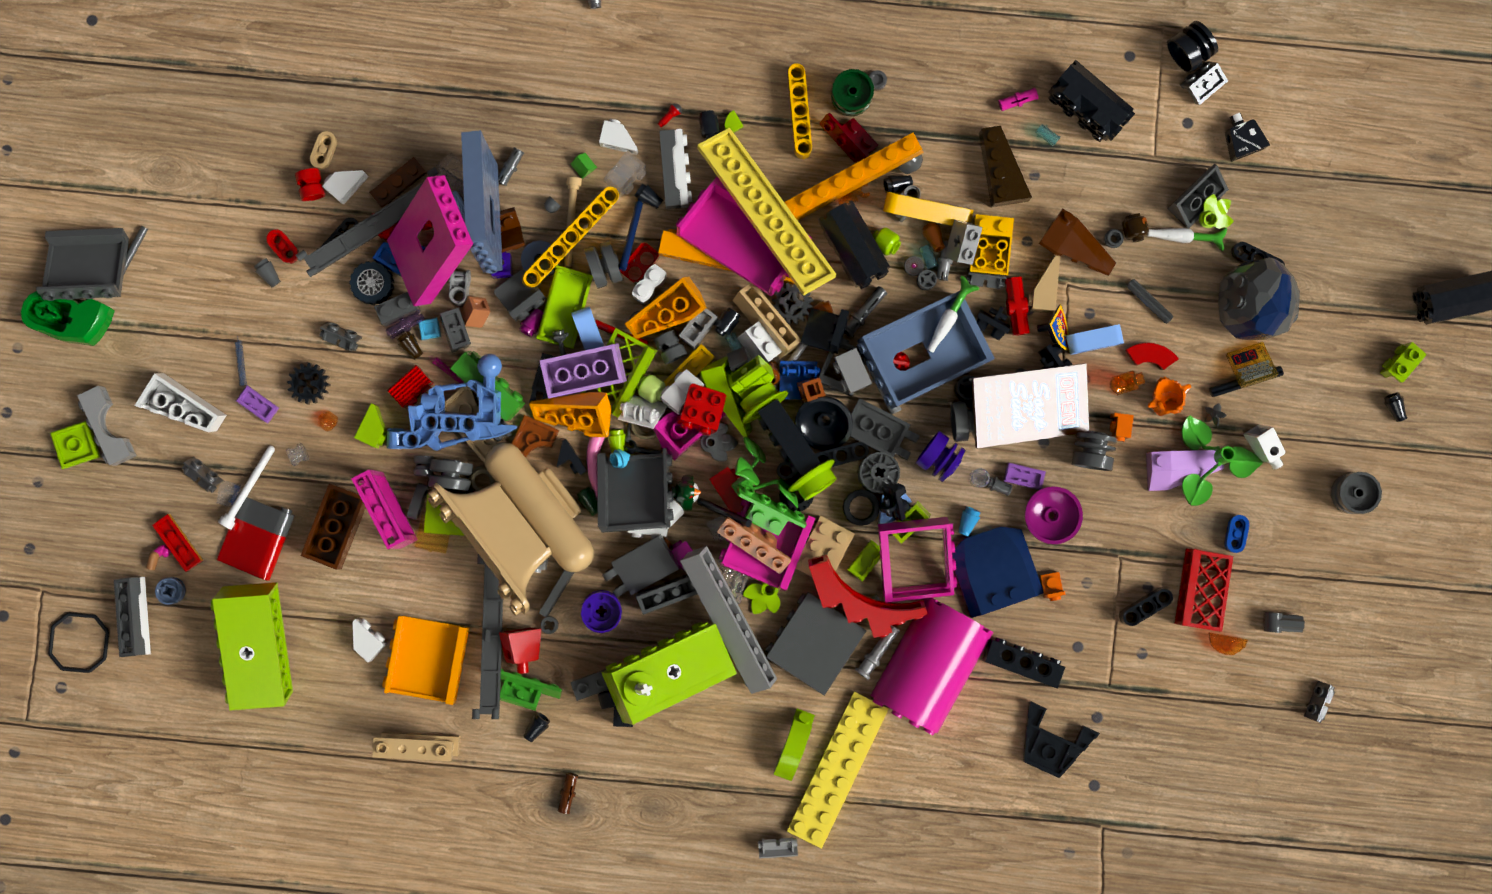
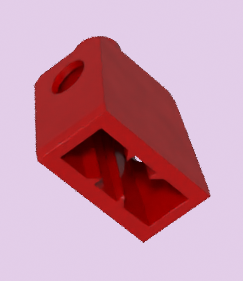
M528 627L499 632L505 661L517 664L518 674L528 673V662L539 659L541 629Z

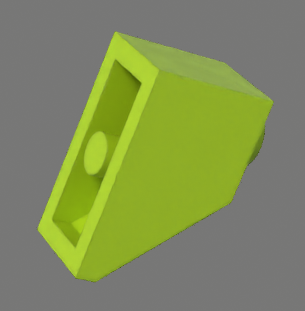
M371 403L354 438L379 449L387 440V436H385L387 430L379 406Z
M917 501L905 512L906 519L903 521L929 519L931 514ZM914 532L895 533L892 535L902 544Z

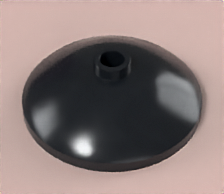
M823 396L809 402H804L796 415L795 425L809 446L819 450H830L842 446L849 439L853 429V419L850 411L842 402L832 397ZM823 416H828L829 419L826 420L823 418Z

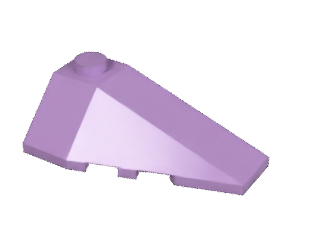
M1193 450L1146 453L1148 491L1170 490L1182 485L1184 478L1190 474H1197L1202 477L1216 464L1214 460V453L1216 451ZM1224 465L1217 467L1212 473L1224 469Z

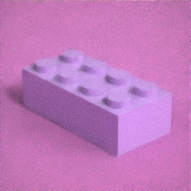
M618 343L540 360L548 399L627 381Z

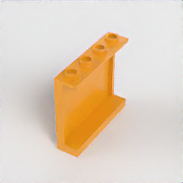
M403 615L398 616V619H395L393 624L395 636L391 638L389 649L392 650L391 657H388L386 662L388 674L384 677L382 688H385L384 693L390 692L441 701L449 705L456 704L470 627Z

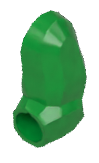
M35 291L23 302L21 318L28 328L42 332L57 340L95 346L110 326L115 310L93 299H85L81 303L66 299L43 300L39 293Z

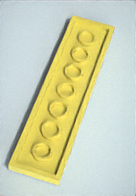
M855 691L853 692L788 826L787 832L822 849L889 710L888 707H881L874 703L873 700Z

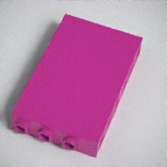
M718 177L713 180L706 190L703 189L700 192L697 202L695 204L692 203L687 209L685 217H680L676 223L677 236L770 296L775 291L779 292L786 277L790 278Z

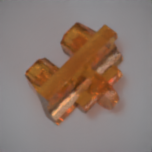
M1133 370L1114 376L1110 381V388L1114 393H1117V396L1139 389L1138 385L1145 383L1143 373L1135 374Z

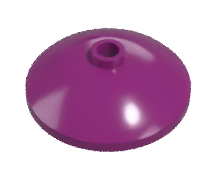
M1046 487L1037 491L1029 499L1025 508V523L1028 530L1036 539L1047 544H1061L1069 541L1078 533L1082 525L1083 511L1079 500L1072 492L1061 487ZM1050 512L1054 513L1053 519H1050L1048 517V514Z

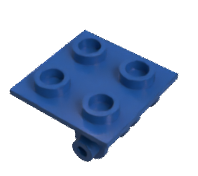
M780 361L779 392H788L785 399L801 400L796 383L808 378H817V375H820L817 361Z

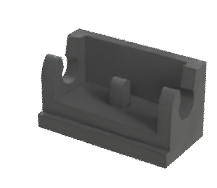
M459 308L440 313L439 318L451 352L454 353L458 349L468 348L471 342Z

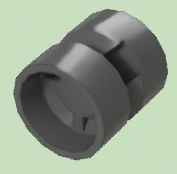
M676 330L666 332L653 340L657 349L662 351L661 357L665 365L687 354L683 344L678 343L680 338Z

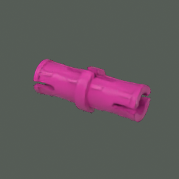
M1034 87L1021 93L1015 92L1013 96L999 99L998 103L1001 111L1015 106L1021 107L1024 103L1037 100L1038 93Z

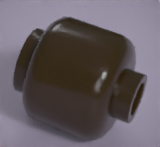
M1140 213L1126 216V220L1122 222L1125 238L1133 240V243L1143 241L1144 236L1149 234L1146 217L1141 216Z

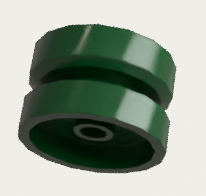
M849 69L841 72L836 77L831 90V101L834 108L845 116L855 117L863 114L869 108L874 95L872 79L859 69Z

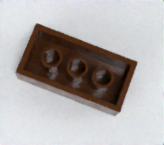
M328 484L300 556L336 570L342 569L366 509L359 493L336 484Z

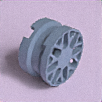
M175 577L159 581L155 588L156 598L166 605L180 602L186 593L183 581Z

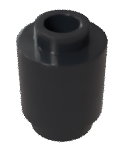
M713 110L701 112L699 118L701 135L707 140L720 133L718 118Z
M728 307L713 324L716 327L714 331L722 337L724 335L729 336L739 323L741 316Z

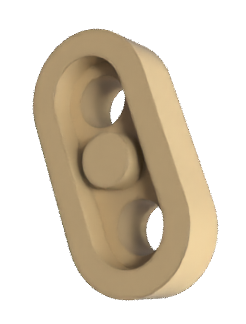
M322 132L317 137L310 155V162L315 168L322 170L330 165L337 147V138L331 132ZM326 140H331L330 145H325ZM324 157V161L319 163V158Z

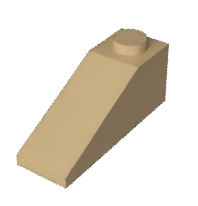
M1053 256L1031 294H1028L1027 301L1030 311L1046 313L1056 311L1060 256Z

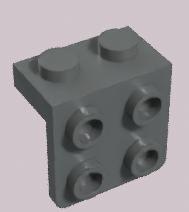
M525 270L518 271L494 290V294L516 322L525 319L529 315L528 312L542 306L544 300L547 299L537 286L527 288L523 285L521 279ZM527 275L526 281L529 284H534L533 280Z

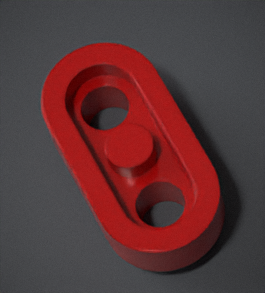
M278 229L271 230L266 238L268 245L283 262L287 264L295 263L298 260L296 254L299 253L298 248L284 232ZM277 237L281 238V241L279 243L275 242V239ZM292 251L293 256L288 258V252Z

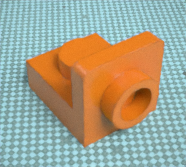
M1059 572L1039 575L1044 598L1056 601L1060 600L1062 595H1066L1062 588Z

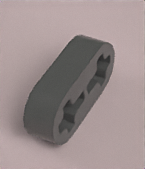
M418 483L408 509V518L414 520L419 518L429 486Z

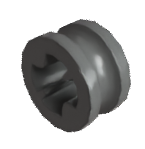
M552 616L544 618L541 622V629L546 634L554 633L559 627L558 620ZM547 620L549 622H554L555 625H553V630H551L550 628H545L544 625H547L545 623Z

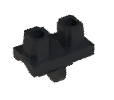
M1000 306L998 310L991 307L989 313L980 309L977 315V324L981 331L984 332L987 325L990 324L995 327L991 333L993 338L1000 340L1005 333L1008 334L1010 325L999 320L1000 318L1006 321L1008 317L1002 313L1004 307Z
M1050 344L1038 352L1042 358L1040 361L1044 366L1041 369L1073 364L1069 359L1061 361L1058 355L1063 351L1057 344Z
M899 483L893 486L885 484L882 486L884 502L879 505V509L881 512L886 513L887 516L897 517L900 521L906 519L905 512L910 509L907 500L901 497L906 493V488Z

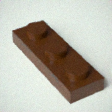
M413 157L369 193L384 208L427 172Z

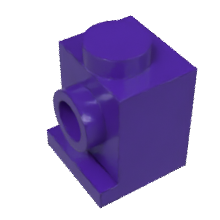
M502 253V260H504L503 270L491 274L494 279L511 278L513 276L512 255L510 253Z

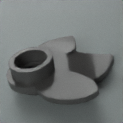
M720 423L718 430L714 434H710V436L703 435L700 440L701 448L705 452H709L716 461H727L726 452L738 445V441L730 434H727L728 425L725 423ZM709 439L713 441L712 446H709L707 443Z

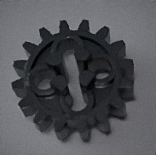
M309 362L307 367L304 364H300L301 369L294 367L295 374L289 373L292 380L287 381L292 386L288 391L294 392L292 398L299 397L298 402L300 403L305 399V404L310 405L311 400L315 404L318 403L317 398L323 400L322 394H328L329 392L326 390V387L331 386V384L326 383V380L330 377L323 375L326 370H319V365L316 364L313 367L312 363ZM302 373L305 374V379L311 381L310 384L317 387L318 392L316 394H313L312 388L307 387L306 381L300 379ZM318 374L319 378L315 381L314 375ZM300 387H304L303 393L299 392Z

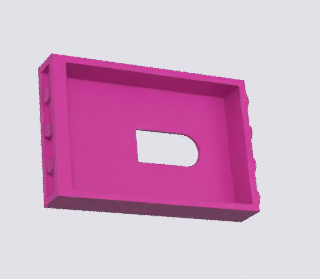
M445 175L427 177L387 239L413 306L427 305L433 302L473 245ZM430 220L434 227V236L423 252L417 236L426 222Z

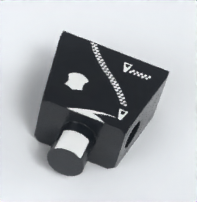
M1241 113L1230 117L1233 127L1225 132V138L1231 162L1270 146L1269 141L1254 119L1244 123Z

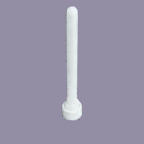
M269 446L228 514L225 513L224 516L220 517L219 524L232 530L235 525L234 517L275 451L273 446Z

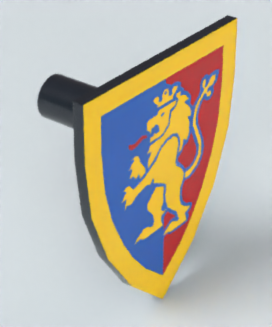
M1059 304L1050 322L1037 325V331H1048L1052 342L1057 343L1062 350L1069 352L1066 336L1069 335L1067 321L1062 306Z

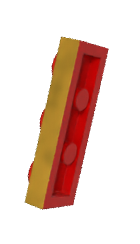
M171 514L165 515L152 525L185 572L190 571L204 561Z

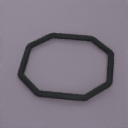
M68 612L51 626L48 654L62 671L90 673L107 658L109 630L97 615ZM68 616L94 618L105 631L103 658L90 669L63 667L52 654L55 627Z

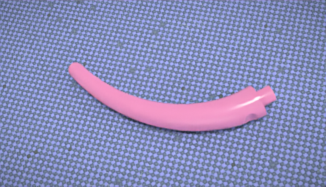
M590 437L587 446V471L597 499V454H600L606 437Z

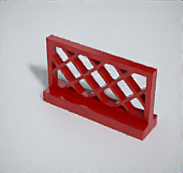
M1186 548L1174 624L1222 632L1234 556ZM1201 555H1206L1210 560V563L1204 568L1200 563ZM1221 558L1227 559L1226 567L1223 570H1220L1216 564ZM1213 565L1218 573L1210 578L1206 570ZM1203 573L1207 582L1200 587L1197 578ZM1218 577H1221L1224 581L1220 589L1213 583ZM1210 584L1215 592L1207 597L1203 589ZM1200 592L1205 600L1197 606L1194 598ZM1218 595L1221 602L1215 608L1210 600ZM1208 604L1212 612L1204 616L1200 608ZM1197 611L1202 619L1196 624L1191 623L1192 614ZM1214 614L1218 619L1217 627L1211 626L1208 622V619Z

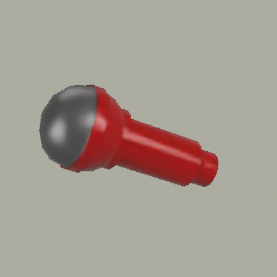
M678 103L671 104L668 112L659 120L658 125L662 128L673 117L680 115L682 112L681 106Z

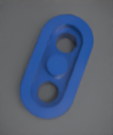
M1234 515L1228 522L1225 547L1229 552L1239 553L1246 546L1249 520L1245 516ZM1236 521L1240 522L1239 528L1235 526ZM1232 540H1236L1237 545L1235 547H1233L1231 544Z

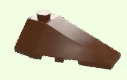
M1063 208L1039 242L1041 246L1060 257L1062 254L1068 256L1075 263L1078 261L1083 262L1088 268L1107 276L1110 275L1116 264L1083 223Z

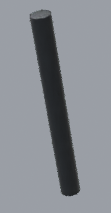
M698 498L697 500L698 505L726 518L730 517L741 525L750 527L752 524L751 520L703 498Z

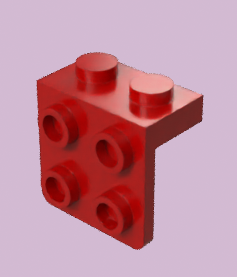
M691 384L688 388L682 413L678 416L676 423L681 424L680 427L687 430L697 429L703 435L710 436V434H714L719 427L727 397L726 394L697 384Z

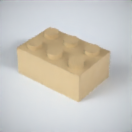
M819 516L805 543L796 569L812 577L808 560L827 554L832 567L836 571L855 533Z

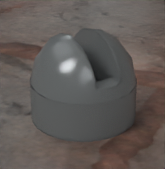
M549 197L544 203L545 209L550 213H555L561 207L552 197Z

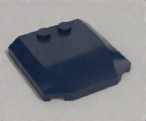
M997 527L963 539L955 548V553H952V559L956 561V570L954 572L970 618L999 610L1044 593L1022 529Z

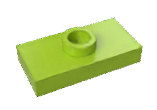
M870 540L847 569L862 582L880 560L879 545Z

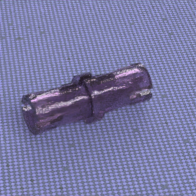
M417 310L408 317L399 319V322L387 328L386 332L391 339H395V337L405 331H411L412 327L423 322L425 318Z

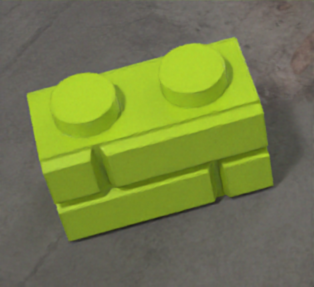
M757 355L728 376L731 389L738 393L742 399L759 387L771 383L773 378H775L772 367L760 355Z

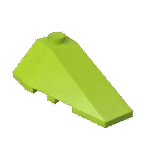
M726 356L705 366L701 371V381L706 385V388L726 394L727 397L723 411L742 436L748 437L752 431L751 423L744 424L742 422L746 415L740 405L743 399L730 387L728 376L733 372L730 369L728 357Z

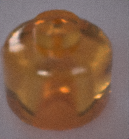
M331 411L321 412L318 416V426L326 432L331 431L338 423V417Z

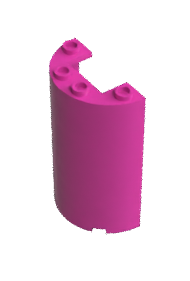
M924 598L927 615H924L921 619H912L870 696L874 698L873 702L881 707L886 705L892 709L891 713L901 719L903 716L910 719L909 724L916 728H919L921 725L924 727L923 730L933 736L935 733L938 734L994 632L934 598Z

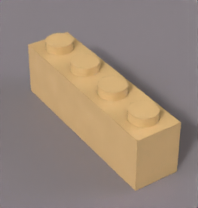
M750 283L740 290L732 300L752 325L758 321L762 324L782 352L778 355L780 359L795 349L801 342L798 335L755 285Z

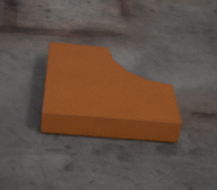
M524 415L511 444L516 446L527 458L529 453L537 447L546 446L552 448L560 430Z

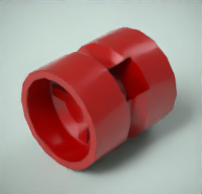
M318 168L304 169L295 173L297 185L301 186L298 190L301 201H314L326 196L324 187L320 184L322 178Z

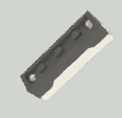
M682 129L661 130L659 133L666 210L689 208V202H692V192L688 191L687 184L691 183L690 172H686L685 166L689 165L688 153H684V146H688L687 134H683Z
M145 577L115 579L114 593L119 657L151 654Z

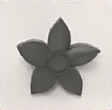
M1220 403L1216 404L1213 408L1205 407L1206 412L1210 415L1206 417L1204 422L1213 421L1216 426H1219V418L1227 416L1224 412H1221Z

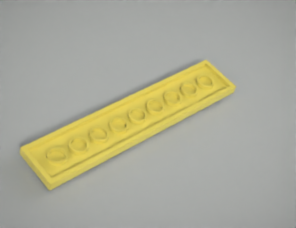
M730 128L698 144L697 149L803 296L836 278L835 271Z

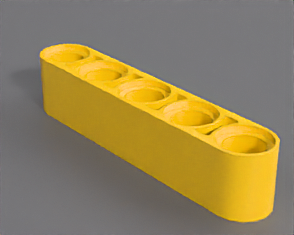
M795 63L788 69L794 152L797 158L807 159L812 151L806 74L804 67L801 64ZM793 71H799L801 73V76L795 78L791 75V73ZM796 89H800L803 92V95L799 97L795 96L793 94V91ZM802 108L805 113L797 115L795 109ZM801 126L804 127L807 130V132L804 134H799L796 131V129ZM801 145L807 146L808 151L806 153H801L798 150V147Z
M887 192L883 211L951 226H953L954 220L971 223L974 213L972 209Z

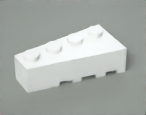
M154 373L134 405L206 432L217 431L227 416L164 373Z

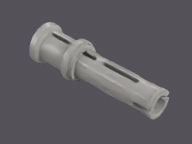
M892 625L893 633L880 638L870 654H865V659L861 665L855 668V671L867 680L870 679L869 675L874 668L880 665L879 660L898 633H900Z

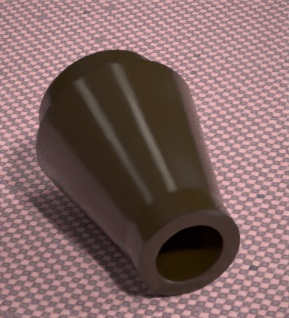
M409 331L397 339L398 345L414 360L424 354L414 334H411Z

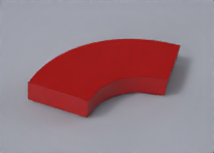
M1141 343L1125 350L1136 366L1141 363H1152L1161 370H1164L1179 360L1177 355L1170 349L1155 343Z

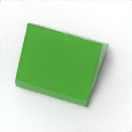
M586 153L576 156L571 163V166L582 179L597 168Z

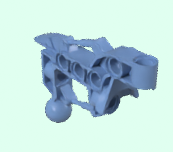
M485 354L479 359L477 367L479 373L484 376L483 383L473 379L460 384L436 385L428 393H423L420 405L408 406L411 430L388 428L386 448L414 449L428 445L433 450L438 451L468 440L475 441L499 437L517 429L516 425L500 424L501 392L495 389V377L501 372V360L494 354ZM468 386L477 393V397H479V412L477 414L445 412L444 391ZM431 416H432V417L435 419V421H436V423H435L434 426H432V425L430 424V417H431ZM450 417L454 420L453 427L448 424ZM468 418L473 421L472 428L467 425ZM441 431L465 432L468 437L441 442L438 436ZM412 435H414L417 439L416 444L412 443L411 441Z

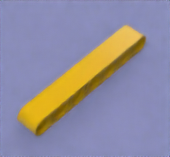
M607 187L602 190L527 269L521 279L524 286L527 288L537 286L619 199V192L616 188ZM606 191L612 192L614 196L613 201L606 200ZM593 205L600 207L601 213L599 215H595L592 212ZM580 219H585L588 222L586 229L579 226ZM568 232L573 233L575 236V240L572 243L566 240ZM554 246H559L562 249L561 256L553 254ZM541 260H546L549 263L547 270L540 268L539 263ZM528 274H533L536 277L534 284H529L526 281Z

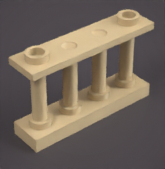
M383 732L381 737L373 738L372 758L452 761V756H459L460 736Z

